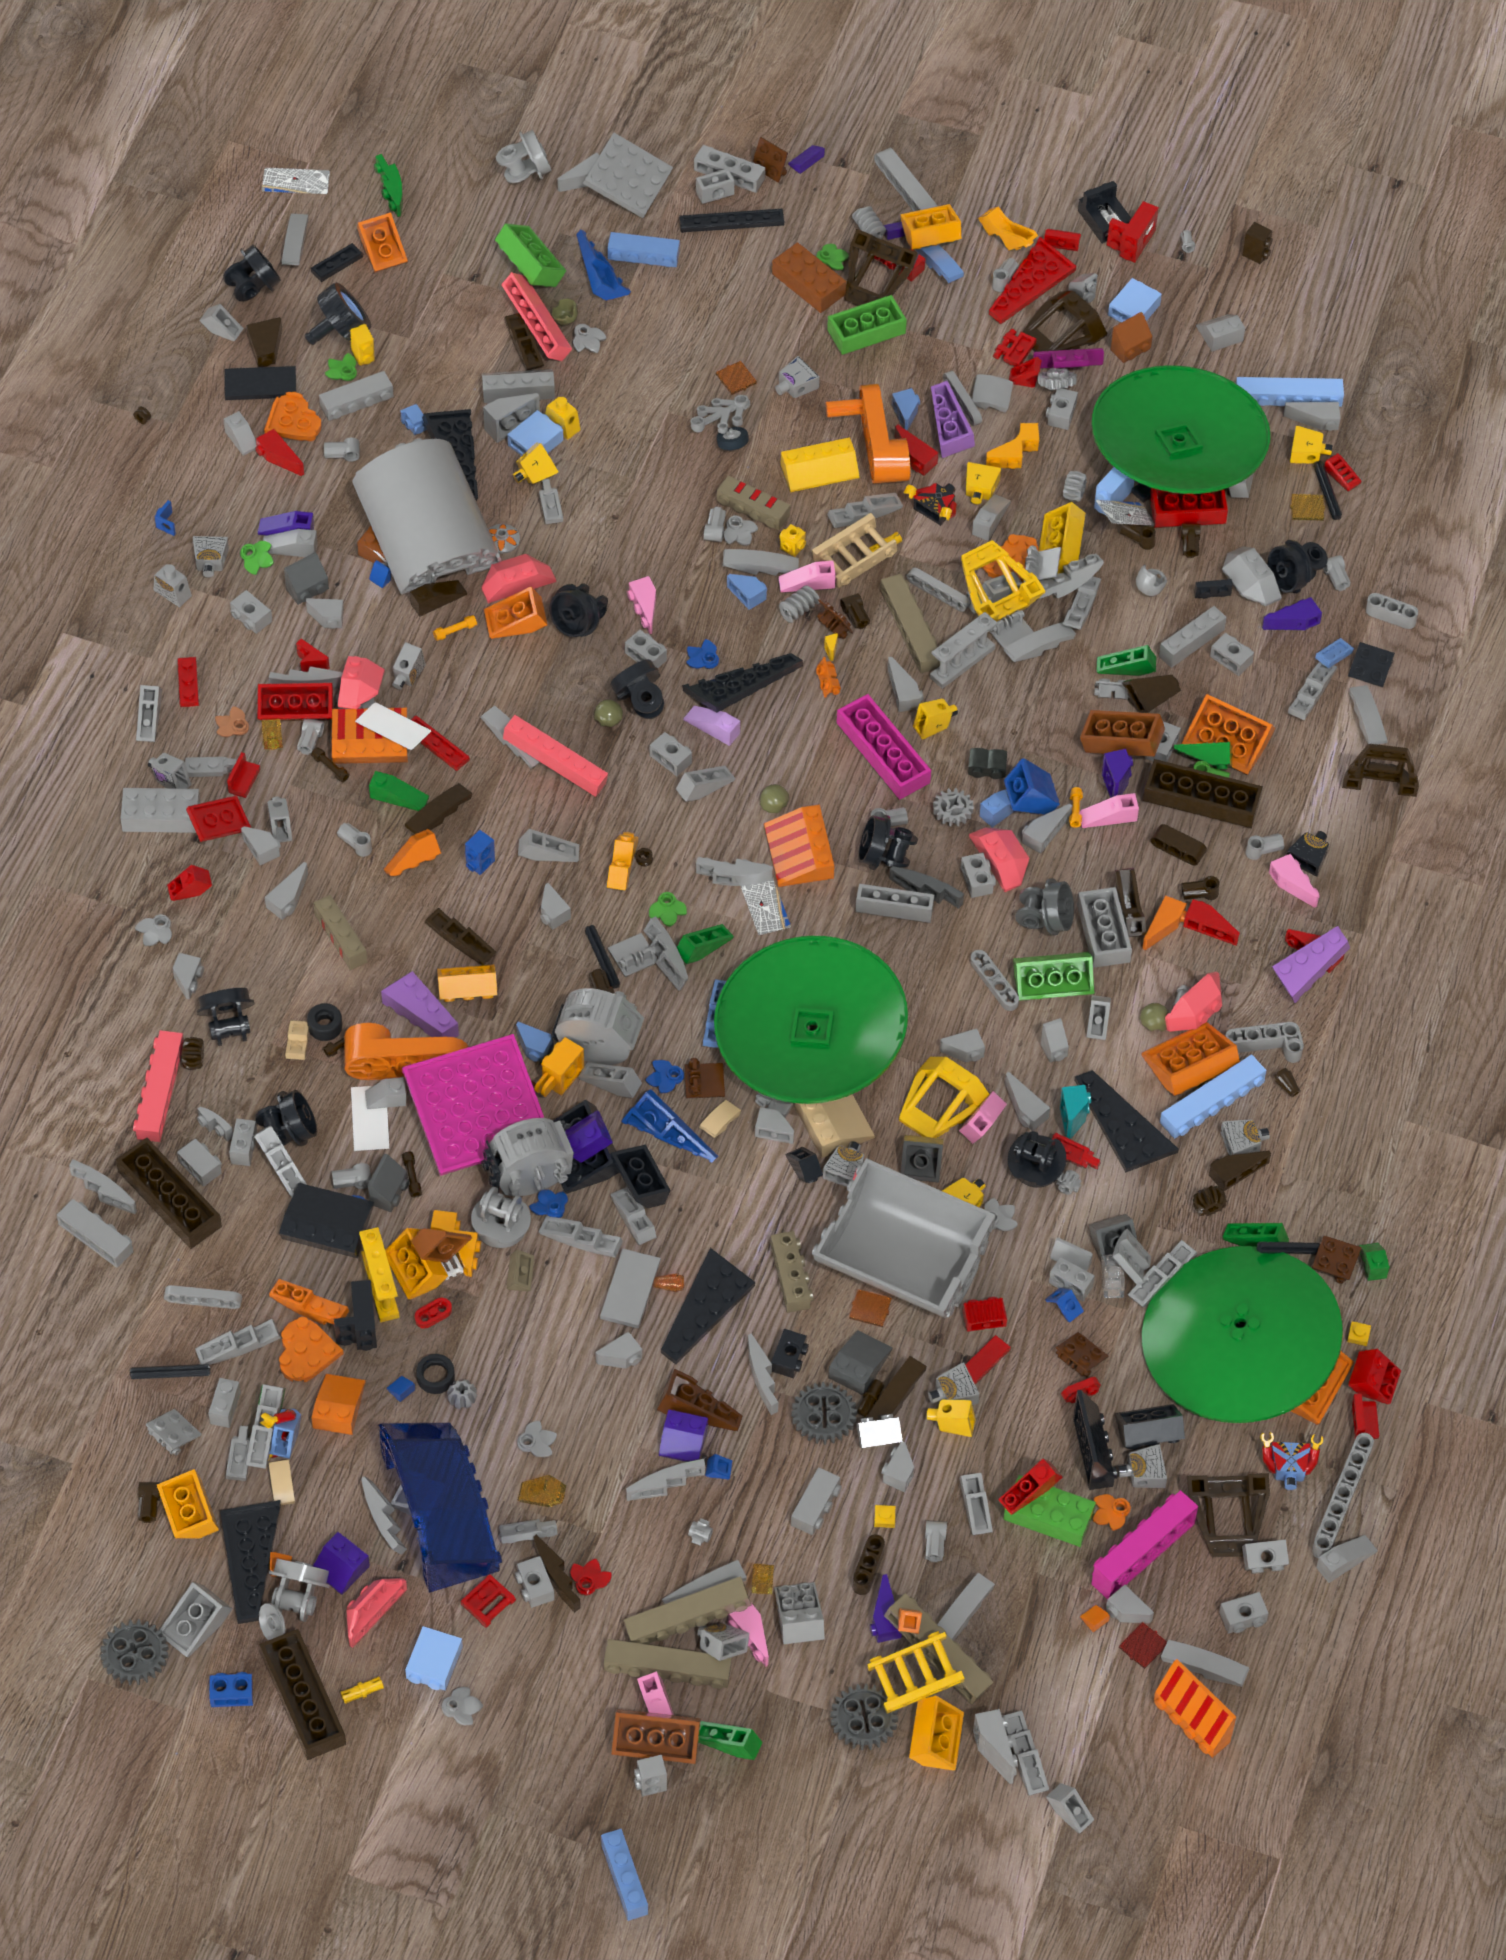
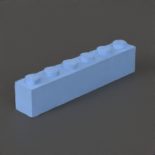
M1236 378V384L1246 390L1261 406H1285V402H1339V407H1342L1343 379Z
M1251 1054L1163 1111L1160 1124L1174 1139L1180 1135L1184 1136L1192 1127L1201 1125L1206 1118L1216 1115L1224 1106H1230L1235 1099L1240 1096L1244 1097L1255 1086H1261L1265 1081L1267 1070Z

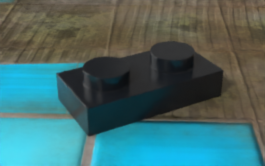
M1232 579L1196 582L1194 589L1195 599L1231 596Z

